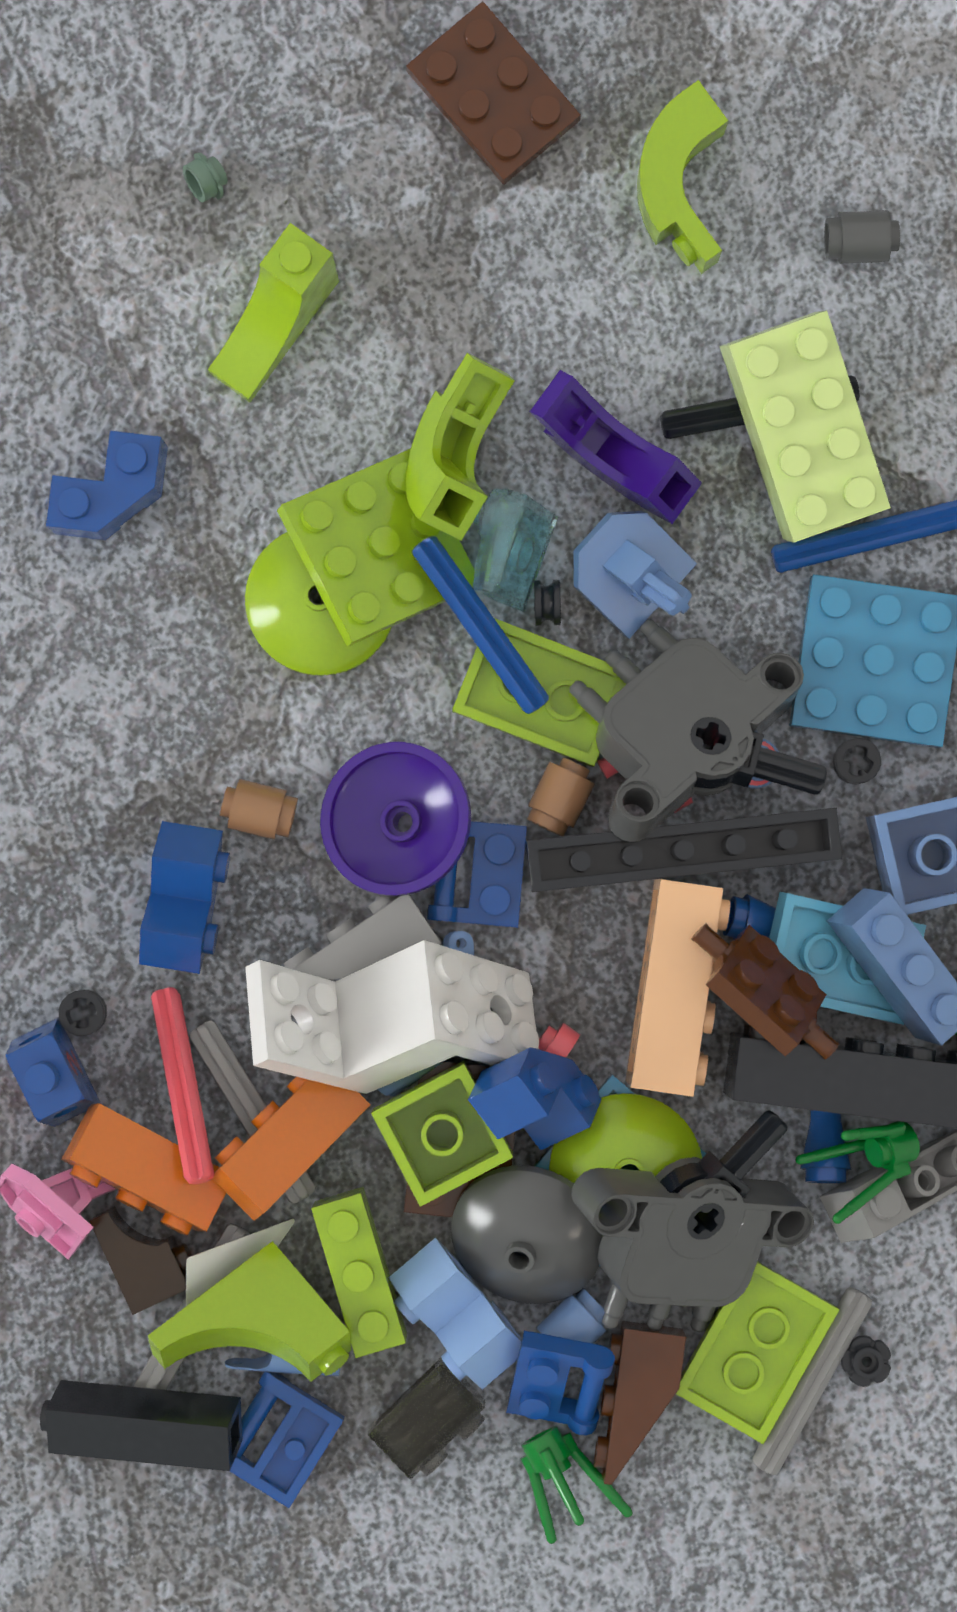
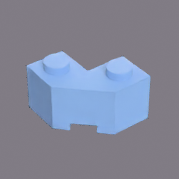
M436 1238L388 1277L400 1294L395 1299L398 1309L412 1324H415L420 1319L437 1335L447 1350L441 1358L460 1381L468 1376L483 1390L517 1361L522 1338L493 1300L490 1302L485 1294L475 1285L471 1279L472 1277L467 1273L460 1261Z

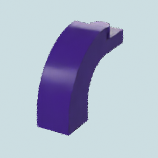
M561 370L529 411L545 427L543 432L578 463L629 500L671 524L674 523L702 484L678 457L651 444L628 429L607 412L573 376Z

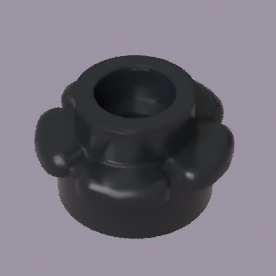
M867 1335L858 1336L850 1343L841 1360V1366L844 1372L849 1373V1379L852 1383L868 1387L872 1382L881 1383L888 1377L891 1366L888 1363V1360L891 1358V1352L888 1346L881 1340L874 1341ZM864 1357L871 1358V1364L869 1366H864L862 1364V1359Z

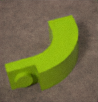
M697 80L665 106L649 130L638 169L637 198L643 223L655 245L673 234L675 239L672 241V246L677 255L687 266L694 263L702 274L718 263L722 249L689 205L683 189V172L698 153L724 135L728 119L701 82Z
M468 352L444 393L442 394L435 390L414 436L406 471L407 500L416 517L420 521L461 541L488 497L478 486L474 476V465L479 444L488 425L515 381L509 374Z

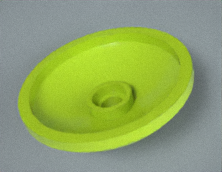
M288 532L277 537L256 559L246 584V615L258 643L281 665L307 675L328 676L340 674L366 662L383 645L392 627L346 647L325 604L315 605L310 601V593L316 586Z
M611 1094L601 1097V1102L589 1128L553 1144L549 1170L567 1178L573 1183L590 1169H621L627 1164L635 1165L638 1171H650L656 1176L667 1165L679 1159L692 1157L702 1159V1154L691 1128L669 1106L654 1098L640 1094Z

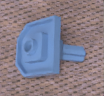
M643 511L607 513L574 549V587L623 636L630 639L658 607L671 616H675L679 612L684 614L690 608L688 602L692 595L687 588L679 583L697 563L648 513Z

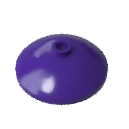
M407 742L377 744L362 750L350 758L332 778L321 807L320 827L322 840L326 852L336 869L356 886L369 892L386 896L414 894L439 882L453 869L466 847L471 828V806L468 793L456 770L435 752L420 745ZM409 814L412 818V825L409 830L401 832L398 827L399 820L402 816Z

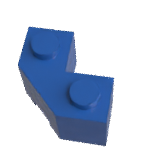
M110 431L104 481L52 475L46 527L57 535L107 540L121 529L120 526L143 508L147 509L162 497L168 446L162 437Z
M162 821L152 854L151 893L140 928V965L200 974L205 954L214 955L219 928L218 924H212L218 882H226L230 862V853L222 852L223 830Z
M530 1047L481 1071L468 1101L498 1140L524 1128L538 1148L543 1150L589 1128L601 1102V1097L594 1081L589 1076L584 1075L572 1059Z

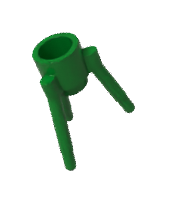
M896 1121L887 1125L845 1130L841 1133V1138L844 1141L851 1142L797 1155L796 1163L803 1165L865 1150L868 1161L874 1167L888 1169L885 1174L833 1215L832 1220L835 1224H840L850 1215H853L896 1179L911 1174V1167L908 1162L917 1159L920 1152V1144L916 1132L907 1122Z
M553 1426L521 1444L526 1455L520 1459L529 1475L541 1523L549 1544H554L557 1538L540 1472L544 1480L552 1478L574 1523L577 1526H581L584 1523V1518L577 1506V1502L562 1474L572 1466L568 1459L569 1456L574 1459L623 1516L627 1518L632 1516V1509L612 1485L604 1484L602 1474L579 1449L571 1432L562 1435L558 1427Z

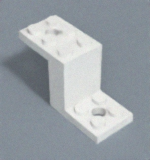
M426 940L337 981H331L262 960H258L245 967L253 1066L368 1094L454 1056L493 1066L530 1047L539 1049V1036L536 1031L532 1000L533 989L528 972ZM291 1014L294 1016L298 1024L291 1020Z

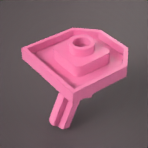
M11 1164L0 1177V1194L16 1213V1221L30 1235L34 1237L41 1235L69 1260L94 1228L80 1214L88 1207L92 1199L116 1189L102 1181L98 1188L87 1185L69 1174L72 1168L41 1181L36 1175Z

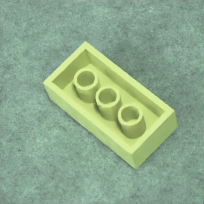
M827 310L814 312L719 346L784 540L795 543L891 508Z

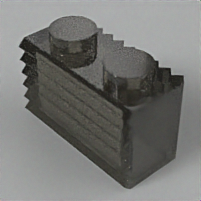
M440 1357L436 1363L424 1372L407 1391L369 1426L368 1436L404 1472L407 1478L411 1480L420 1470L425 1476H428L446 1459L448 1453L443 1448L454 1437L459 1435L462 1440H465L483 1423L485 1417L480 1412L485 1408V1399L465 1378L459 1380Z

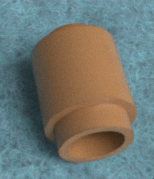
M564 757L559 765L549 762L528 804L532 809L527 820L564 837L568 827L574 828L595 785L586 779L590 770Z
M239 779L236 788L227 786L220 816L229 818L228 829L274 840L277 835L289 838L298 798L287 796V790Z

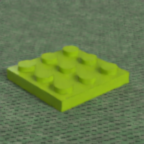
M411 448L290 500L277 509L346 647L446 602L412 552L416 545L430 536L438 538L473 589L481 583L460 540L420 521L411 510L406 495V471Z

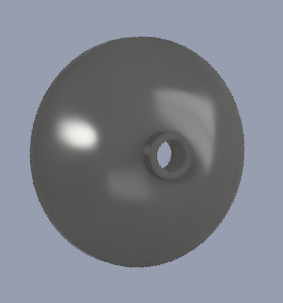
M524 1165L501 1167L475 1179L460 1196L451 1220L452 1244L460 1263L467 1273L478 1284L495 1295L526 1304H546L560 1301L585 1287L593 1278L600 1265L598 1251L603 1235L592 1226L573 1202V1182L550 1170ZM515 1252H523L528 1257L519 1256Z

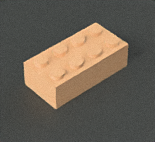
M664 879L654 880L625 1079L631 1088L694 1097L695 1085L704 1086L708 1055L700 1052L702 1034H711L713 1030L716 1005L711 1003V1001H707L709 987L706 986V983L713 974V961L715 959L695 941H692L691 938L705 923L716 933L717 930L726 931L730 913V900L722 899L723 888Z

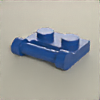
M471 821L469 837H475L469 908L454 907L456 863L453 869L435 884L433 905H428L427 920L518 928L527 826Z
M524 1330L508 1396L506 1413L525 1416L529 1419H541L567 1424L570 1430L578 1435L587 1436L592 1434L597 1428L600 1417L597 1405L604 1379L611 1375L614 1366L615 1356L613 1352L607 1347L598 1344ZM571 1366L582 1368L584 1371L578 1400L563 1397Z
M264 1372L258 1381L261 1387L242 1416L243 1441L230 1472L287 1508H290L342 1424L345 1416L298 1388L283 1375ZM279 1398L291 1407L257 1462L253 1463L243 1454Z

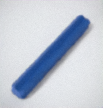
M957 500L817 534L795 543L789 541L777 544L771 549L773 565L777 572L782 573L957 529Z
M430 536L416 545L412 550L413 556L522 710L530 714L545 705L549 700L548 694L438 538Z

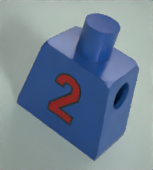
M59 1017L12 1040L5 1054L6 1059L38 1122L56 1127L86 1112L91 1104H101L66 1030L61 1025Z

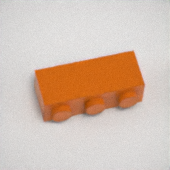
M295 1077L286 1086L293 1094L280 1107L272 1100L251 1121L257 1130L245 1142L236 1136L215 1157L221 1166L214 1172L213 1180L253 1221L256 1220L371 1105L359 1092Z
M100 1103L89 1106L61 1159L73 1166L69 1174L94 1188H98L101 1181L119 1190L115 1199L140 1212H143L146 1205L164 1214L160 1221L162 1224L188 1236L191 1229L207 1232L226 1195V1192L213 1179L201 1184H189L184 1178L179 1146ZM213 1164V1170L215 1172L219 1167Z

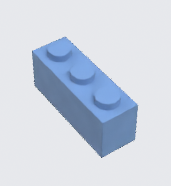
M863 888L830 917L827 923L912 1035L917 1039L942 1046L957 1032V982L891 893Z

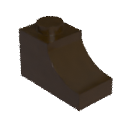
M115 1206L97 1214L89 1221L94 1227L93 1231L132 1315L186 1290V1260L192 1254L185 1243L178 1246L173 1235L166 1239H155L137 1232L122 1219Z

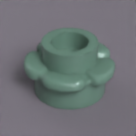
M195 153V159L183 166V175L189 189L200 202H205L212 197H216L218 200L221 199L224 194L222 186L228 182L224 168L214 156L207 159L202 153Z

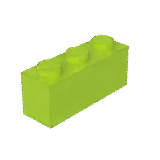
M364 1186L315 1201L311 1210L347 1329L350 1331L355 1358L405 1344L407 1338L406 1327L401 1311L395 1304L397 1297L393 1284L388 1278L390 1277Z

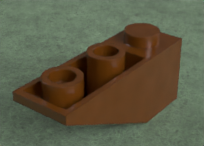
M622 1320L620 1334L611 1333L609 1349L615 1356L614 1365H616L613 1385L604 1384L601 1401V1416L609 1417L606 1437L597 1436L594 1454V1467L602 1468L604 1484H613L679 1390L686 1335L683 1329L662 1326V1329L655 1331L650 1329L645 1323Z

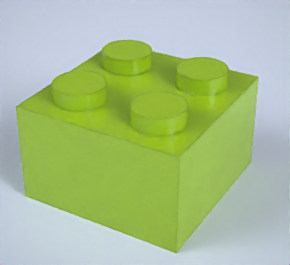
M465 1060L373 1108L371 1112L420 1207L513 1158V1151L506 1138L503 1137L498 1140L468 1101L476 1081Z

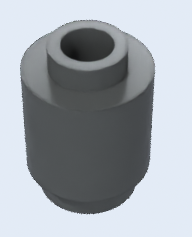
M888 210L839 212L837 217L826 218L824 227L826 259H838L839 264L889 262L891 252L899 251L900 247L899 221L891 220Z

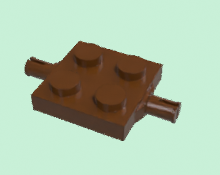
M707 923L702 925L693 935L691 940L695 941L715 959L713 961V974L706 983V986L785 1057L799 1045L802 1039L817 1051L824 1060L835 1052L840 1043L835 1041L817 1024V1011L827 994L819 988L817 982L810 974L799 970L783 956L777 945L770 938L760 935L754 928L748 925L734 941L728 944Z

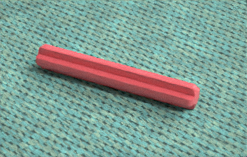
M168 987L153 992L151 1000L184 1178L189 1184H201L213 1179V1164L181 995L176 988Z

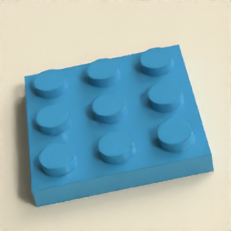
M813 574L810 578L798 661L802 666L804 677L803 683L792 703L789 726L935 748L943 747L957 650V595Z

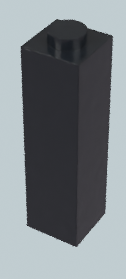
M61 1380L51 1400L44 1401L40 1414V1428L42 1431L47 1432L48 1453L230 1471L243 1441L241 1397Z

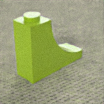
M289 223L259 264V277L252 297L234 331L208 368L211 375L248 402L253 400L339 283L333 253L292 223Z
M273 1241L147 1335L152 1354L164 1369L176 1361L202 1350L227 1346L247 1347L265 1351L282 1358L302 1372L310 1382L322 1373L328 1376L336 1372L348 1360V1353L352 1350L350 1331Z

